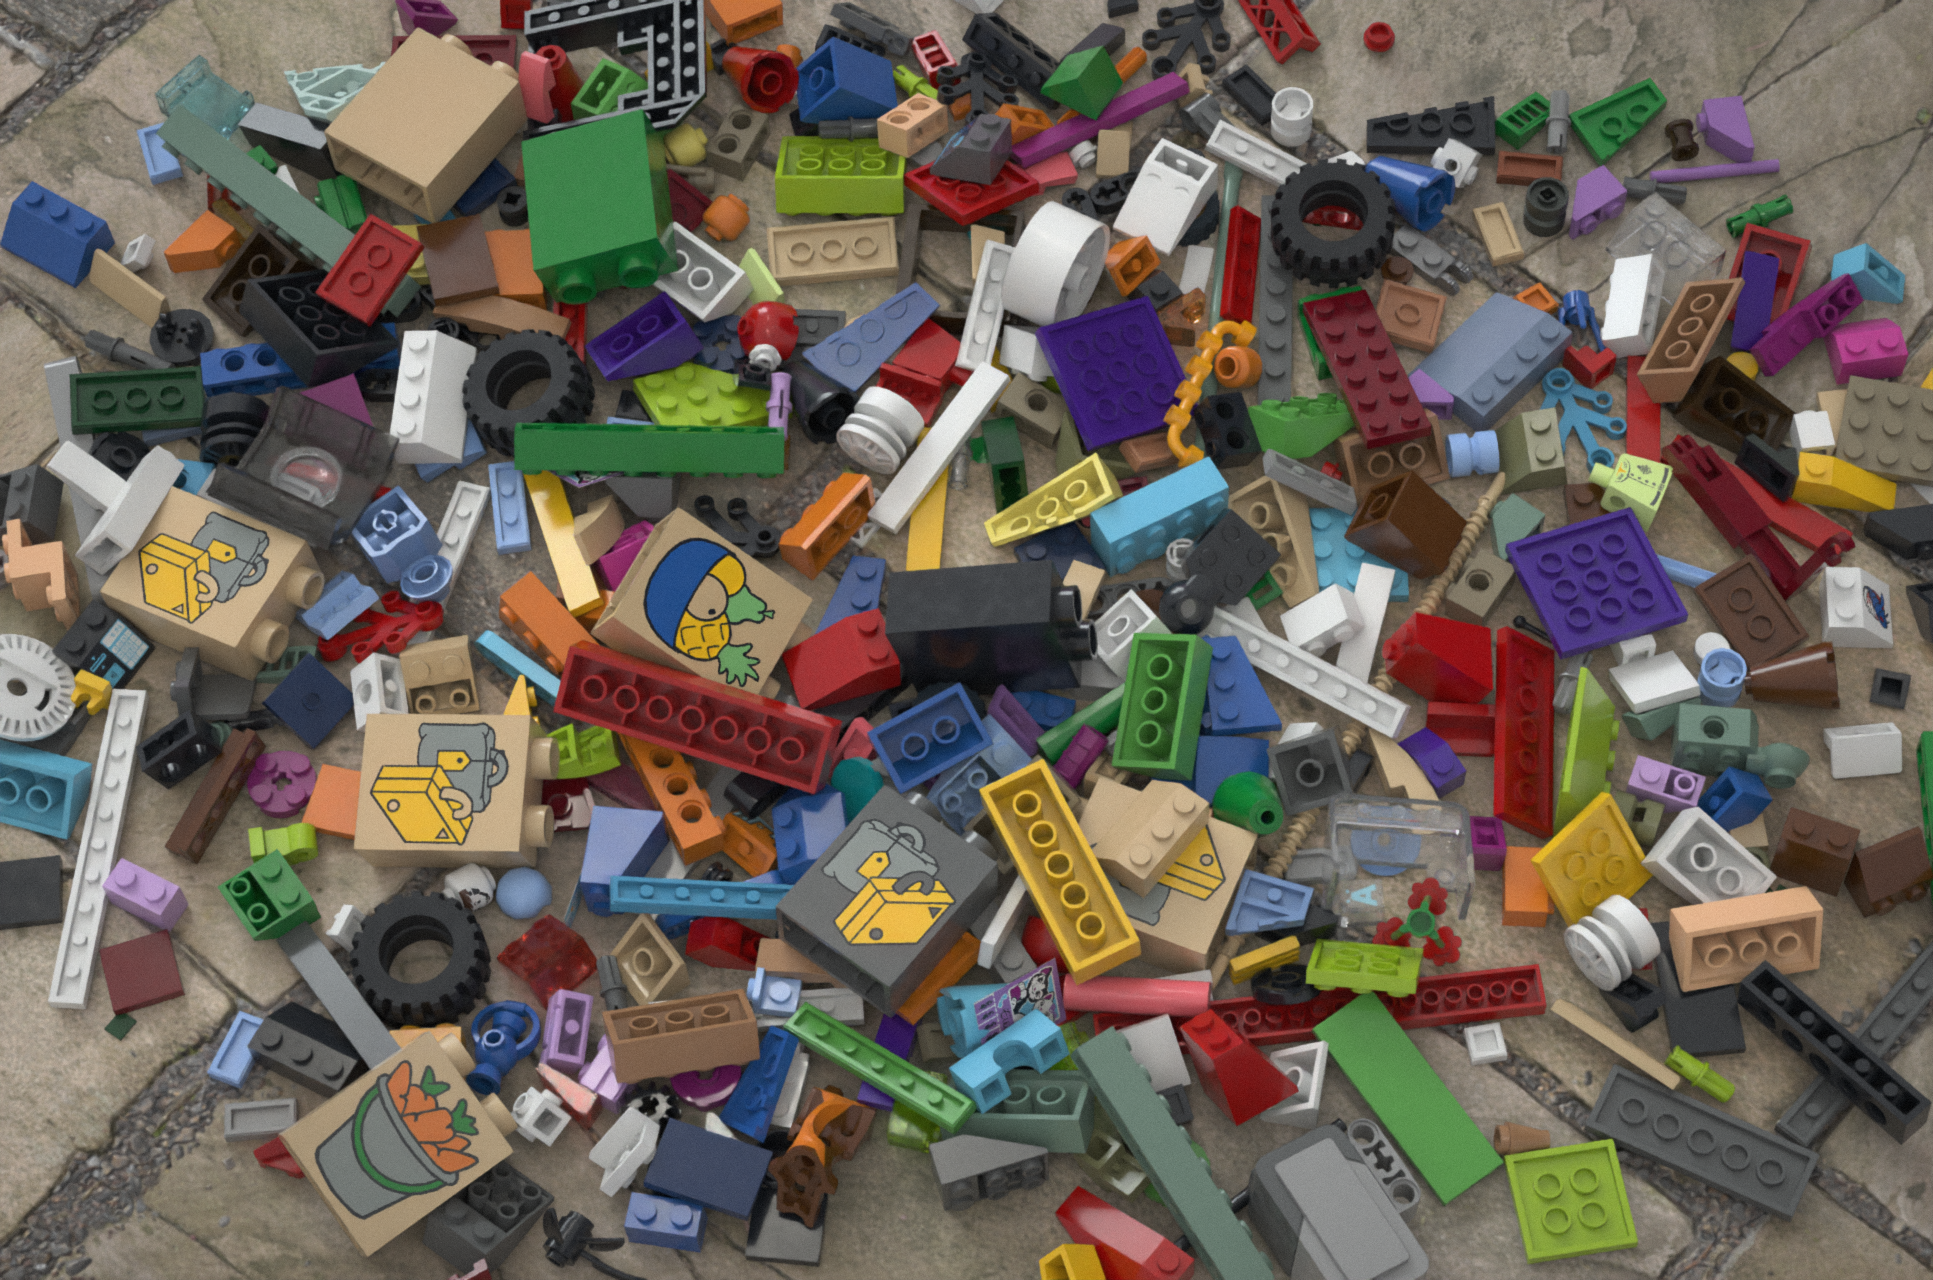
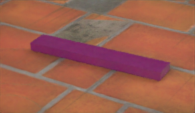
M1174 72L1113 99L1097 121L1084 114H1080L1012 145L1010 157L1023 168H1027L1098 135L1099 130L1112 129L1190 92L1188 82Z

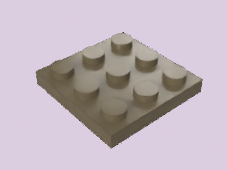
M1850 375L1835 457L1884 479L1933 487V390Z

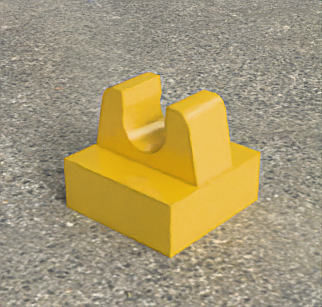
M81 669L74 678L76 687L71 695V701L76 704L75 708H78L82 702L88 700L90 702L86 708L90 715H95L102 708L109 710L113 691L110 681Z

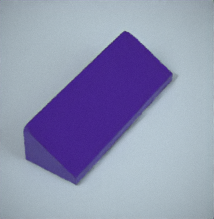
M1745 251L1741 275L1745 284L1738 296L1731 339V351L1752 354L1749 349L1764 337L1761 331L1770 325L1779 258Z

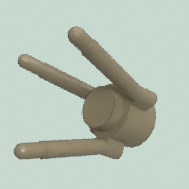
M666 163L667 169H672L678 175L689 176V183L706 197L707 193H715L714 167H688Z

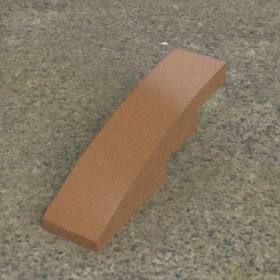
M494 295L436 306L432 312L436 319L441 317L452 318L457 323H465L469 331L498 334L501 340L506 338L505 334L511 332L521 334L522 330L534 329L536 333H538V330L550 331L553 335H559L565 339L571 326L570 319Z
M760 939L755 972L757 967L765 968L766 976L793 977L794 979L802 980V983H832L835 988H848L781 939Z

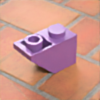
M1604 165L1577 181L1569 236L1572 240L1582 234L1591 233L1600 223L1607 219L1618 217L1624 210L1627 190Z

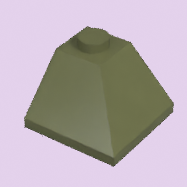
M1070 411L1064 412L1055 459L1058 476L1094 453L1099 455L1117 480L1134 475L1135 472L1119 450L1122 441L1088 452Z

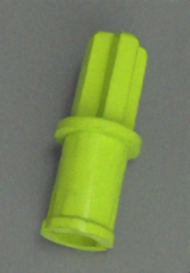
M903 65L896 67L902 73L901 75L895 70L893 71L894 83L908 92L910 98L919 93L937 100L938 91L928 84L926 78H919Z
M1678 1045L1673 1048L1674 1052H1670L1664 1065L1669 1066L1691 1081L1690 1086L1695 1087L1697 1085L1722 1103L1727 1102L1732 1097L1736 1088L1735 1085L1710 1069L1707 1061L1704 1063L1700 1062L1682 1050Z

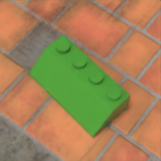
M1134 633L1112 767L1158 779L1192 780L1213 647L1198 635Z

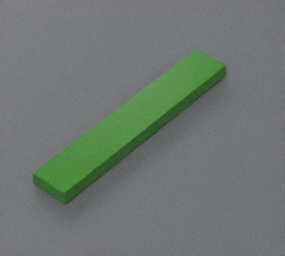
M806 1001L783 1026L784 1031L797 1037L803 1045L954 1135L977 1109L976 1102Z

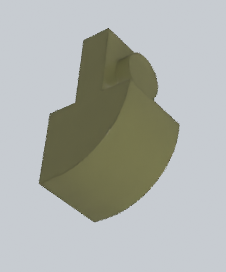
M1097 1127L1092 1132L1087 1152L1072 1153L1082 1170L1107 1193L1114 1191L1130 1203H1133L1151 1183L1136 1158L1125 1151L1123 1144Z

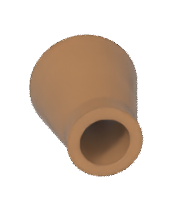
M1506 1121L1504 1125H1496L1494 1150L1497 1154L1505 1156L1549 1149L1550 1133L1548 1130H1540Z

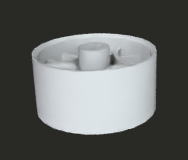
M1054 201L1047 202L1033 216L1013 252L1003 282V308L1042 327L1080 316L1097 286L1106 262L1110 245L1109 227Z

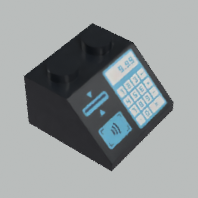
M92 600L52 652L56 657L69 665L74 677L82 669L110 681L113 690L124 689L156 648L154 644L119 613Z

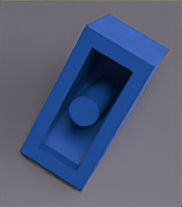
M1729 766L1699 798L1696 807L1702 809L1726 832H1729L1732 829L1752 823L1773 800L1759 775Z

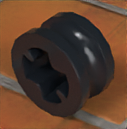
M717 861L708 867L701 880L731 882L733 872L730 869L723 870V864Z

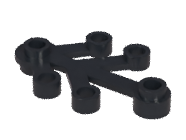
M1194 0L1191 4L1174 8L1163 7L1158 10L1157 24L1163 29L1146 30L1142 34V46L1146 50L1154 51L1160 47L1161 42L1177 38L1178 40L1167 56L1157 57L1152 62L1151 75L1154 80L1172 72L1177 74V64L1191 43H1193L1198 57L1197 64L1200 65L1201 73L1208 75L1215 71L1216 58L1210 54L1201 28L1207 21L1213 33L1212 48L1215 51L1225 52L1230 48V34L1224 30L1220 15L1224 10L1223 0ZM1168 16L1170 19H1163L1162 17ZM1193 16L1190 22L1174 26L1176 19ZM1153 38L1155 41L1150 42L1147 39ZM1218 40H1224V41H1226V42H1224V43H1218L1217 41H1218ZM1204 62H1209V63H1211V64H1210V65H1203L1202 63H1204Z
M981 52L967 53L962 56L960 65L954 68L941 66L937 71L936 81L941 84L936 97L939 103L951 105L956 99L970 93L971 111L966 115L964 126L980 114H989L984 110V96L998 105L999 108L1003 103L1016 106L1019 104V98L1014 95L1017 90L1018 79L1013 75H1000L991 68V61ZM966 76L967 78H969V80L964 81L954 87L951 86L954 84L955 80L961 77ZM986 78L987 80L998 86L999 91H997L988 83L983 81V79Z
M702 495L696 498L694 502L696 514L701 518H705L715 529L713 531L730 543L744 546L741 550L751 557L757 555L761 558H770L778 553L782 537L781 533L774 527L761 526L748 513L745 500L734 498L727 504L730 519L739 521L747 531L736 532L715 510L712 497ZM702 505H709L708 508H700ZM735 508H742L740 511H733Z

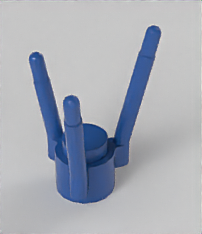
M1574 290L1565 294L1563 297L1564 307L1558 309L1559 322L1565 326L1566 320H1569L1571 324L1580 325L1582 329H1585L1587 326L1586 322L1589 320L1599 350L1602 352L1607 347L1601 342L1600 328L1595 318L1594 308L1590 306L1589 295L1581 290Z

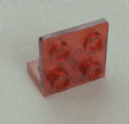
M551 914L537 920L526 933L516 941L508 944L505 950L496 957L503 967L526 983L539 1005L546 1011L549 998L555 995L559 989L573 991L598 970L596 965L597 958L584 938Z

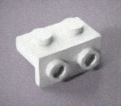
M629 1107L589 1154V1159L605 1169L600 1190L610 1197L620 1187L626 1189L632 1183L637 1174L636 1169L642 1163L645 1165L649 1164L658 1148L656 1141L660 1125L633 1107Z

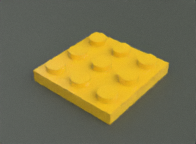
M1601 792L1530 860L1568 928L1573 924H1577L1584 916L1592 917L1593 910L1612 895H1620L1629 900L1653 876L1652 873L1640 864L1646 856L1612 795Z

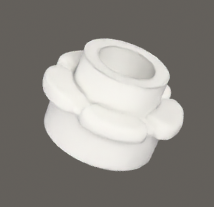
M1086 140L1073 148L1069 156L1073 161L1074 167L1080 165L1082 169H1085L1097 160L1095 153L1098 146H1093L1089 140Z
M769 344L756 345L749 354L750 364H759L764 368H769L770 372L774 371L777 365L781 364L780 354L775 347Z

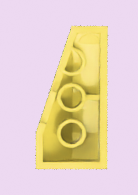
M1094 453L984 522L991 544L997 547L1090 517V512L1124 496L1115 475L1099 455Z

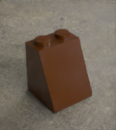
M1411 470L1368 489L1344 538L1350 543L1422 580L1432 575H1440L1448 568L1450 564L1449 558L1454 548L1462 540L1461 534L1467 521Z
M1791 807L1770 871L1782 879L1837 897L1860 830Z

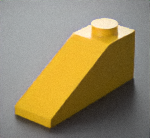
M1800 452L1798 457L1800 475L1793 487L1792 499L1801 503L1863 512L1894 509L1896 483L1833 456Z

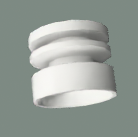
M869 387L855 405V414L849 415L845 420V424L836 433L837 441L841 448L860 465L881 474H892L900 465V461L906 456V447L913 445L924 429V420L913 405L901 396L881 387Z
M1620 895L1610 896L1593 910L1592 917H1582L1577 924L1571 925L1564 932L1566 947L1576 965L1589 980L1605 991L1614 990L1621 981H1626L1631 976L1632 969L1643 968L1661 952L1660 942L1649 921L1635 905Z

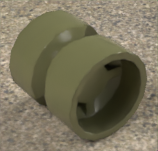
M1617 790L1614 800L1637 842L1652 847L1665 804L1647 798L1643 802H1639L1636 795ZM1634 815L1643 819V822H1634Z

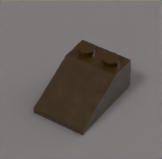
M258 224L202 300L240 336L245 337L255 330L239 312L248 279L319 269L292 244L290 245L277 235L275 231Z
M1720 355L1701 366L1685 397L1679 402L1672 418L1697 437L1738 455L1745 437L1755 434L1777 451L1791 426L1793 415L1796 413Z

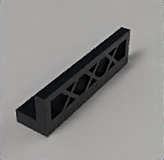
M997 13L975 14L962 41L976 52L983 53L991 61L992 65L1004 74L1015 76L1018 79V85L1049 110H1056L1060 103L1040 92L1061 63Z

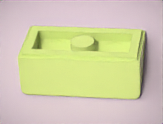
M748 249L739 268L746 272L754 288L748 295L753 305L765 300L785 303L783 291L755 249Z

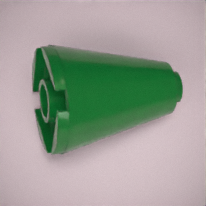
M1244 771L1226 777L1216 788L1212 799L1215 819L1257 834L1258 839L1280 828L1283 822L1280 794L1273 782L1264 775L1252 771Z

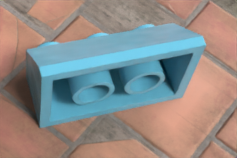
M0 740V822L67 840L70 838L89 796L92 763Z

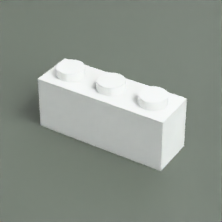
M1652 254L1616 259L1614 273L1610 276L1611 289L1609 300L1605 304L1606 317L1604 327L1600 331L1602 344L1612 350L1617 355V358L1627 357L1628 355L1648 354L1653 345L1665 272Z

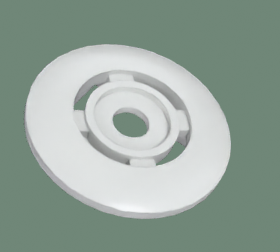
M0 635V737L14 741H35L53 735L68 722L76 707V704L71 701V695L76 685L71 668L53 654V648L37 639L24 635ZM11 680H19L25 684L27 693L23 696H15L9 692L7 683ZM45 691H49L48 705L42 711L37 710L43 700Z

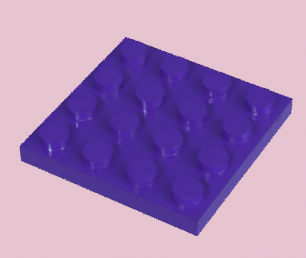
M1148 296L1039 327L1034 333L1088 452L1170 426L1163 419L1172 405L1175 404L1179 407L1181 400L1175 397L1174 394L1186 377ZM1197 402L1193 405L1190 412L1191 419H1194L1193 410L1198 406Z
M1631 507L1506 544L1505 552L1560 660L1687 621L1688 612Z

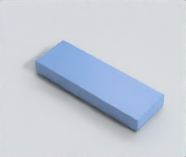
M514 461L489 464L498 554L532 550L522 470H514Z

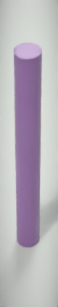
M1778 159L1651 171L1649 177L1651 181L1657 178L1656 183L1681 182L1779 172L1780 165Z

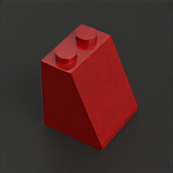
M1415 612L1383 645L1382 657L1385 659L1386 674L1430 702L1478 704L1493 690L1491 628Z
M1212 1009L1196 1015L1192 1020L1180 1026L1204 1093L1236 1126L1299 1092L1297 1085L1263 1051Z

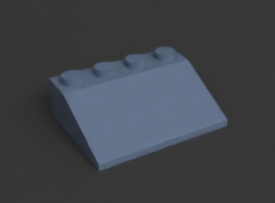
M1496 292L1408 374V378L1418 369H1421L1454 396L1453 414L1476 432L1487 431L1539 383L1549 371L1563 360L1565 349L1571 346L1573 332L1549 313Z

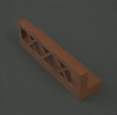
M246 728L244 733L236 729L232 730L221 749L222 753L215 759L164 846L169 852L198 865L247 781L248 776L254 769L256 759L262 755L266 748V745L255 731Z

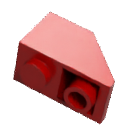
M706 916L690 922L685 955L711 967L755 971L760 939L769 937L728 917Z

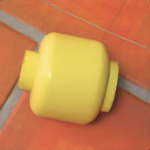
M685 123L667 133L663 138L665 156L670 164L692 167L707 156L705 146L708 140L701 127L694 130L692 125Z

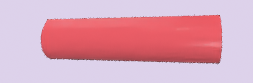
M1066 974L1063 1004L1064 1009L1067 1011L1161 1016L1168 1013L1169 1017L1193 1018L1210 1010L1211 982L1098 975L1076 985L1071 974Z

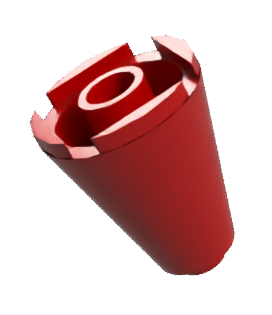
M555 45L544 46L537 51L536 55L550 59L556 85L548 91L552 108H558L562 116V123L572 121L574 118L571 102L585 83L562 48Z
M737 46L729 49L723 57L722 68L750 108L761 113H775L779 111L778 108L785 102L788 104L793 99L798 88L799 74L789 56L779 51Z

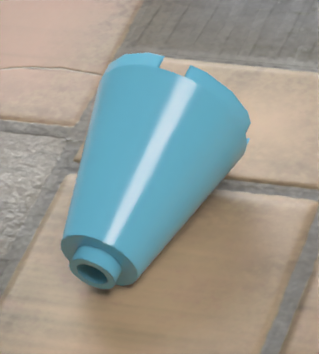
M1009 983L948 986L940 989L939 992L944 994V996L937 998L938 1016L944 1036L951 1034L955 1042L950 1048L957 1057L964 1058L982 1046L981 1039L990 1031L978 1029L974 1003Z

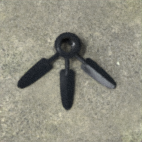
M554 1207L545 1211L543 1229L548 1238L543 1244V1248L547 1252L545 1255L546 1259L560 1268H564L565 1265L574 1266L581 1256L590 1261L595 1269L618 1280H648L613 1268L584 1250L588 1244L589 1248L593 1251H614L623 1247L625 1243L624 1238H592L591 1231L595 1226L582 1214L571 1210L567 1216H562L558 1222Z

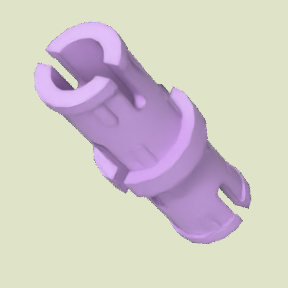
M777 372L771 374L770 400L766 402V411L769 412L768 427H784V441L788 439V414L792 412V403L789 402L792 376L787 373Z

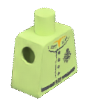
M1625 453L1620 456L1615 469L1596 462L1588 481L1606 488L1600 503L1604 509L1612 513L1631 507L1643 531L1648 532L1671 478L1673 468L1666 464Z

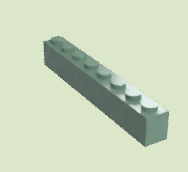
M1112 1026L1076 1048L1070 1057L1213 1280H1273L1275 1277L1271 1271L1274 1268L1270 1259L1263 1251L1258 1252L1251 1241L1253 1234L1243 1220L1238 1221L1231 1210L1233 1204L1230 1197L1222 1188L1218 1189L1212 1181L1210 1166L1204 1158H1198L1190 1146L1192 1140L1183 1126H1177L1170 1115L1172 1110L1168 1101L1163 1095H1157L1150 1084L1152 1079L1148 1070L1143 1064H1137L1130 1054L1132 1048L1125 1035L1121 1032L1117 1033Z

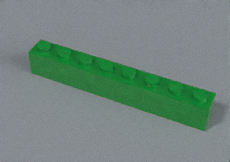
M516 423L514 430V470H522V473L526 475H538L542 473V470H556L558 475H574L576 471H589L591 475L603 476L608 474L609 471H623L625 476H641L643 472H656V475L661 477L676 476V472H690V476L708 477L710 473H723L725 477L739 478L743 476V473H757V477L775 478L777 474H784V427Z

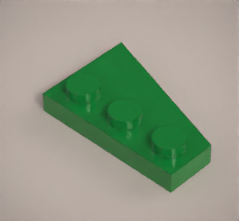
M1648 78L1569 114L1568 118L1571 119L1570 126L1598 165L1602 166L1666 108L1667 99L1653 80Z

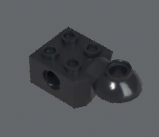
M1224 508L1179 558L1182 571L1188 579L1173 583L1163 593L1159 604L1161 621L1175 634H1199L1208 627L1213 619L1214 609L1218 602L1236 606L1281 554L1232 509ZM1187 599L1193 600L1196 605L1194 615L1189 618H1185L1180 610L1182 603Z

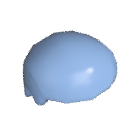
M529 867L509 870L497 884L496 902L502 912L511 918H535L544 906L551 904L552 886L542 873Z

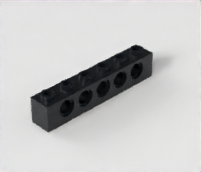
M1768 961L1762 962L1740 982L1737 1003L1899 1144L1902 1145L1927 1123L1932 1102Z

